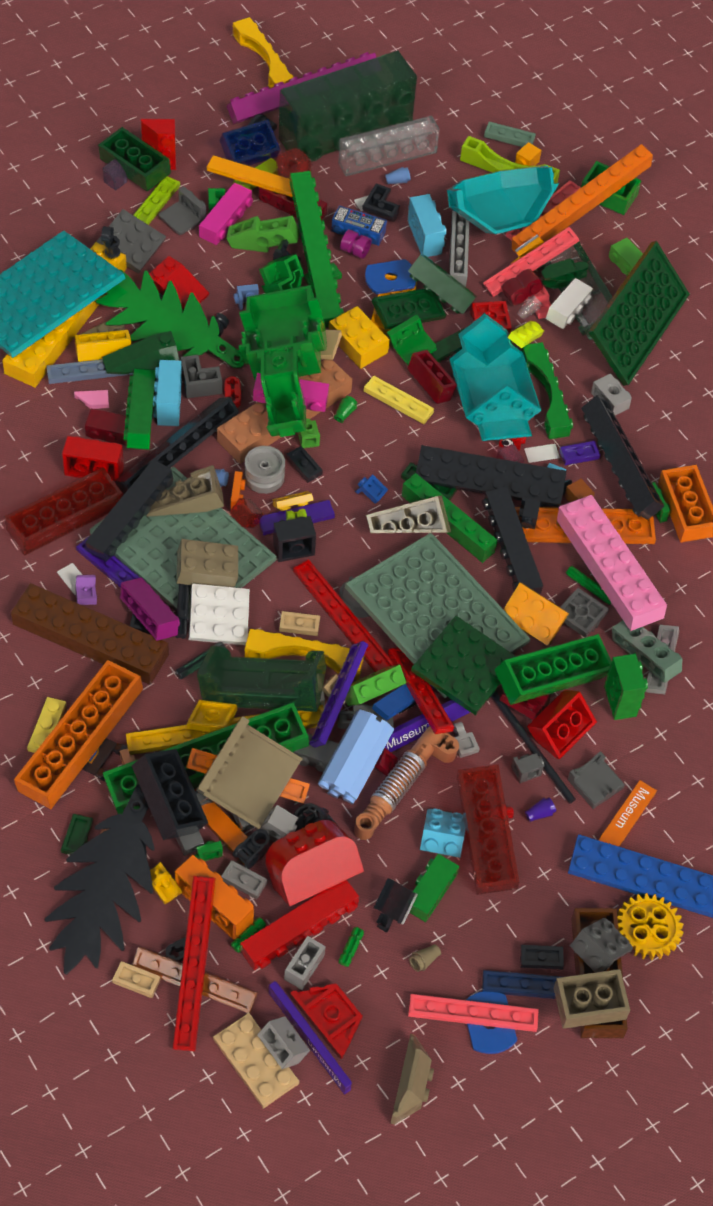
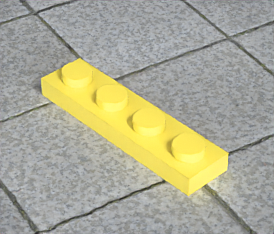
M373 376L364 386V392L422 424H425L434 413L433 407L376 376Z

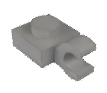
M462 722L455 723L453 732L456 736L454 738L459 742L458 754L460 758L478 753L480 748L473 733H466Z

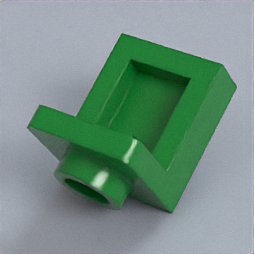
M209 841L202 846L196 847V855L194 856L204 861L223 857L221 841Z

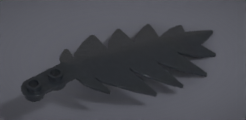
M140 784L136 786L123 814L111 816L95 826V830H108L82 845L66 859V862L96 863L84 867L54 887L55 891H83L56 908L45 918V922L75 918L58 934L49 947L50 951L66 947L64 956L65 975L74 969L85 955L94 967L98 968L101 955L100 927L121 951L125 950L121 924L114 902L135 920L141 922L139 906L127 875L150 894L153 893L151 872L142 842L152 851L155 850L148 828L142 822L149 806ZM140 806L139 809H134L133 807Z

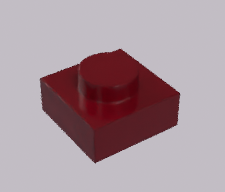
M384 748L374 767L388 776L393 767H395L398 758Z

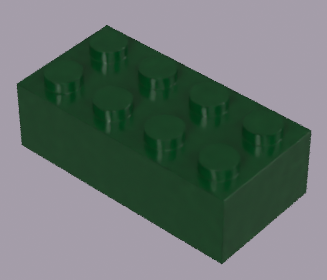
M123 127L98 144L100 159L146 191H149L171 174L168 157Z

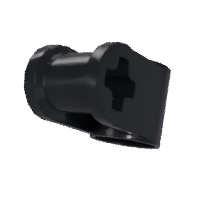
M264 829L255 830L244 842L235 848L232 855L235 858L238 857L245 864V868H252L271 846L269 833ZM259 839L266 840L263 844L256 843Z

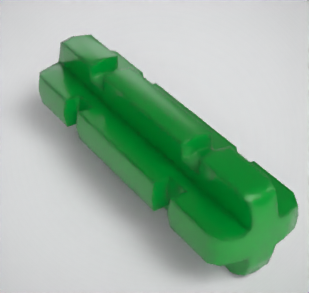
M260 917L257 918L253 925H250L239 935V939L236 938L231 943L233 950L237 953L241 952L240 943L265 928V921Z
M353 928L351 936L339 958L340 965L345 967L350 965L351 959L364 935L363 929Z

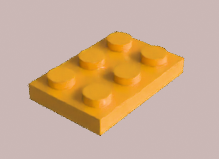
M519 583L503 609L522 630L547 646L551 644L569 614L523 583Z

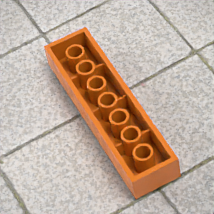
M107 660L15 777L14 782L18 792L52 809L142 692L141 676Z

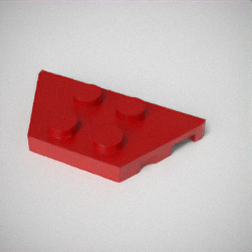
M336 983L326 985L325 987H312L301 992H297V990L290 992V997L338 1057L342 1059L362 1021L363 1015Z

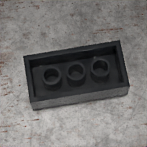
M177 749L145 754L132 765L163 840L194 834L208 824V820Z

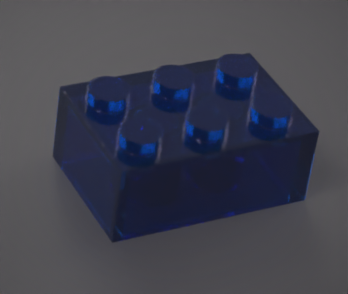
M269 120L222 133L219 140L227 160L246 166L263 162L270 158H276L281 150Z

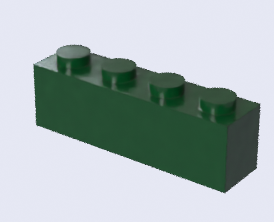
M423 253L420 254L408 270L411 273L409 276L417 282L420 280L426 290L429 292L434 291L438 295L437 298L443 303L448 302L451 305V309L457 314H464L477 297Z

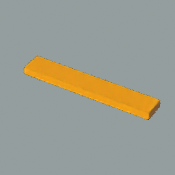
M214 155L207 165V171L292 197L289 178Z

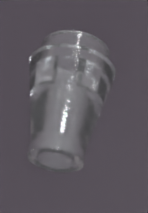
M534 295L528 296L517 314L525 320L541 309L542 303Z

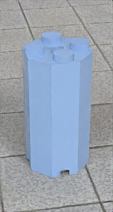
M361 709L356 711L320 777L318 785L328 790L327 793L337 799L340 796L346 802L354 804L394 731V728L383 719L380 722L376 719V715Z

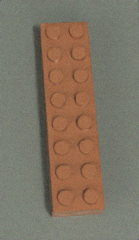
M325 359L321 362V373L299 377L301 380L329 384L326 408L350 394L352 390V378L333 360ZM260 402L252 405L217 428V442L239 464L245 461L246 455L253 448L269 446L281 437H272L266 429L268 425L266 403ZM306 409V418L311 419L319 414L320 411L316 412Z

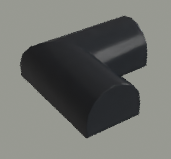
M376 183L362 205V209L367 213L395 222L400 205L386 201L391 193V188Z

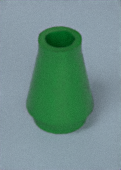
M351 396L342 398L334 419L343 423L357 409V401Z

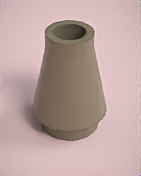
M433 944L430 947L413 952L412 956L409 957L410 965L417 972L425 971L441 955V950L436 944Z

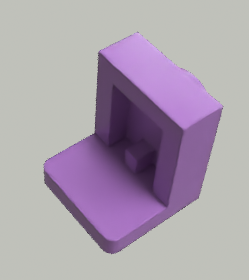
M95 575L76 576L75 591L78 604H97Z

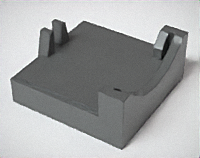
M579 588L560 607L569 613L563 623L585 638L591 631L594 632L595 628H598L600 621L607 615L609 608Z
M601 751L582 767L570 771L568 781L592 809L624 789L625 786L622 780L606 764V757Z

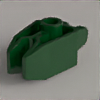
M571 258L547 266L541 271L543 276L540 279L545 287L552 289L567 288L575 278L580 280L587 277L589 265L586 262L574 263Z

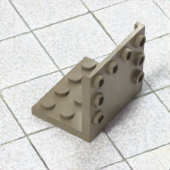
M242 716L196 791L257 829H260L303 758L247 725L250 720Z

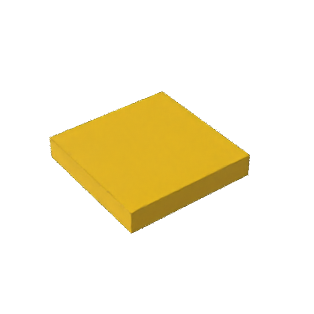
M199 700L187 722V729L214 732L228 727L237 712V705Z

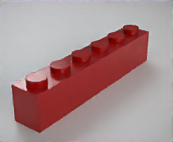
M347 880L320 892L241 942L240 950L242 955L254 971L267 967L271 960L277 956L278 958L284 956L291 947L303 944L307 936L317 935L327 924L336 923L341 915L346 912H353L358 907L359 895Z

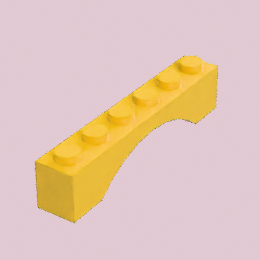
M250 17L233 22V36L237 42L255 51L267 63L269 67V88H273L279 82L288 83V80L293 78V75L288 72L286 65L281 62L279 55L272 49V45L267 42L264 34L259 31L257 24Z
M250 629L245 646V658L265 662L280 656H305L326 664L339 675L350 648L341 647L337 644H326L317 640H305L301 637L285 636L281 633L265 632L261 629ZM364 656L353 680L360 679Z

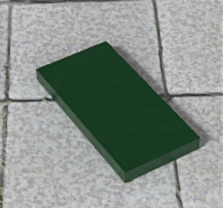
M426 289L373 297L372 304L385 330L392 329L415 315L419 316L422 323L445 319L447 316L434 291L429 292Z

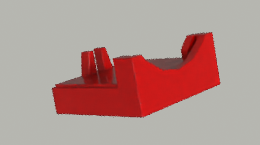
M506 301L471 304L470 315L473 318V322L485 313L507 329L508 333H511L512 327Z

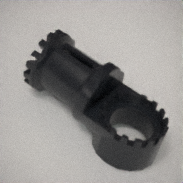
M103 226L101 242H104L106 247L105 255L108 258L115 259V257L120 256V249L118 248L120 240L117 236L113 235V227Z

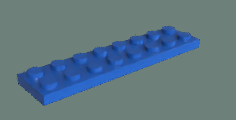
M578 834L568 874L636 895L639 894L643 897L647 893L649 899H652L653 895L656 894L658 901L664 897V903L666 904L671 902L672 906L713 918V875Z

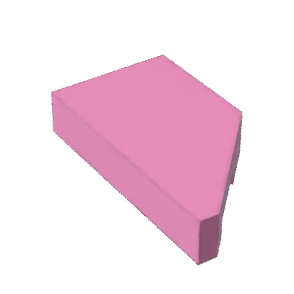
M108 390L74 392L75 398L84 402L90 409L109 408Z

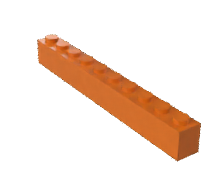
M642 144L514 236L512 238V250L516 253L515 250L537 234L546 242L569 227L651 167L653 154Z

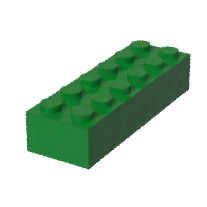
M599 634L506 659L495 669V672L510 705L605 678L608 675L612 661Z

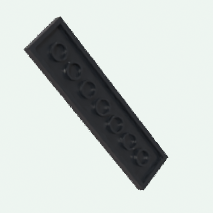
M421 445L416 473L432 485L483 494L487 491L507 486L511 499L522 500V497L539 500L541 501L540 504L555 507L561 506L567 472L565 470Z

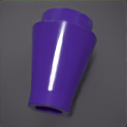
M550 797L542 798L530 809L526 810L525 815L529 822L553 816V813L556 812V807Z

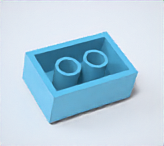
M430 194L410 197L407 221L420 253L427 257L441 255L443 247H445L444 235H446V227L441 223V215L436 211L435 201L431 199Z
M160 360L159 367H156L154 392L157 393L153 396L154 418H157V425L179 426L182 361Z

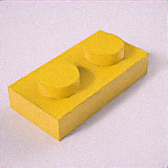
M304 491L272 499L275 508L284 511L291 509L293 505H308L309 501H313V496L311 492Z

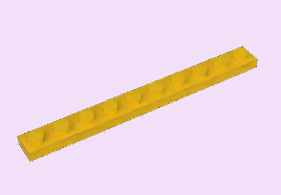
M323 705L297 709L305 729L316 728L324 710ZM260 714L250 715V716H244V717L247 718V719H249V718L258 716V715H260ZM241 717L233 718L230 725L238 723ZM187 725L127 733L126 740L129 754L132 755L165 750L211 732L187 729Z

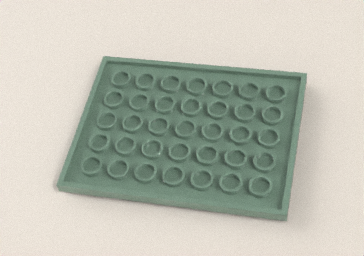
M429 533L345 585V589L413 664L419 660L455 616H458L512 654L527 645L531 640L432 533ZM439 691V693H440L444 698L447 697L445 694H443L442 692Z

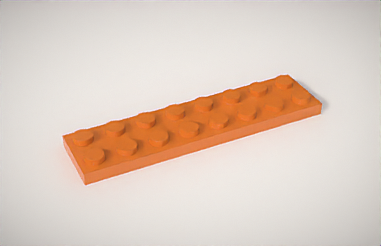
M515 507L517 515L519 516L520 507ZM539 507L535 529L522 527L527 542L571 543L557 522L559 508ZM602 509L625 544H655L656 536L653 516L647 520L642 516L638 517L633 509Z

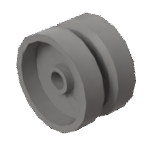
M259 446L249 451L245 457L244 479L247 486L255 492L264 494L275 492L281 488L285 477V458L283 454L271 446Z

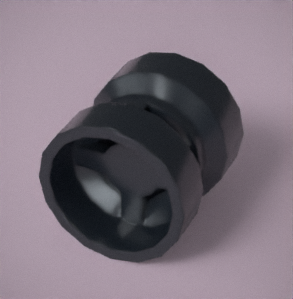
M216 313L214 317L219 327L218 336L221 337L224 329L229 325V320L225 315Z

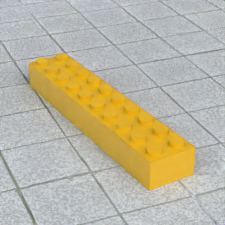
M95 242L91 250L117 269L125 272L127 269L126 255L120 253V256L115 257V259L108 258L105 255L106 247ZM104 293L102 296H100V297L97 298L96 300H98V299L102 298L103 296L107 295V293ZM96 300L14 358L7 354L2 360L4 374L36 388L47 373V365L55 363L99 306Z

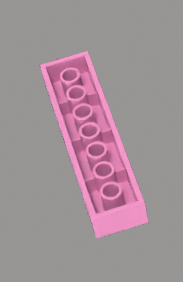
M590 495L559 506L557 522L629 630L632 631L663 619L667 608L666 602L594 497Z

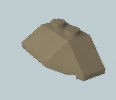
M410 1034L391 1124L394 1125L420 1110L422 1102H427L430 1089L426 1088L427 1081H432L434 1068H430L432 1060L415 1034Z

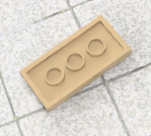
M250 1013L213 1036V1040L264 1109L297 1086L299 1080L289 1067L282 1069L258 1037L261 1028Z

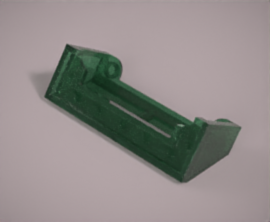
M211 646L197 673L201 697L204 701L236 704L237 708L277 709L294 702L297 711L317 712L326 672L324 651H310L306 655V660L231 657V653L227 648Z

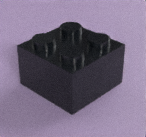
M311 516L281 520L274 523L273 546L278 562L315 555L316 532Z

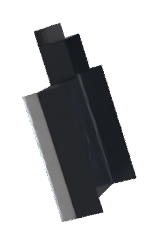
M387 878L374 906V909L382 912L376 921L378 923L377 927L384 932H388L393 920L404 924L418 894Z

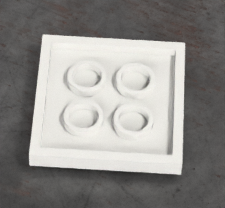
M192 584L189 640L246 645L250 589Z

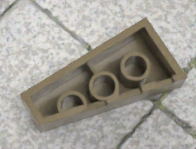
M442 495L366 515L371 533L451 532Z

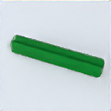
M573 566L568 568L566 571L567 576L608 605L612 604L599 584Z

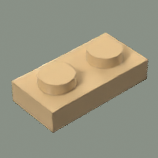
M282 611L279 632L318 636L320 616Z
M121 961L112 981L116 985L153 998L161 976Z

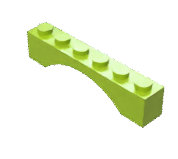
M468 136L462 145L460 161L492 173L503 170L537 167L521 165L504 159L490 149L484 141ZM552 167L554 183H558L560 170Z

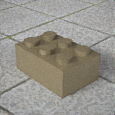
M181 539L177 550V584L235 587L238 580V546Z
M620 969L556 979L554 993L563 1029L627 1019L630 1007Z

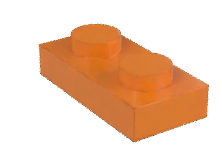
M235 471L231 496V512L238 513L239 506H243L244 495H241V490L245 491L246 480L242 479V472Z

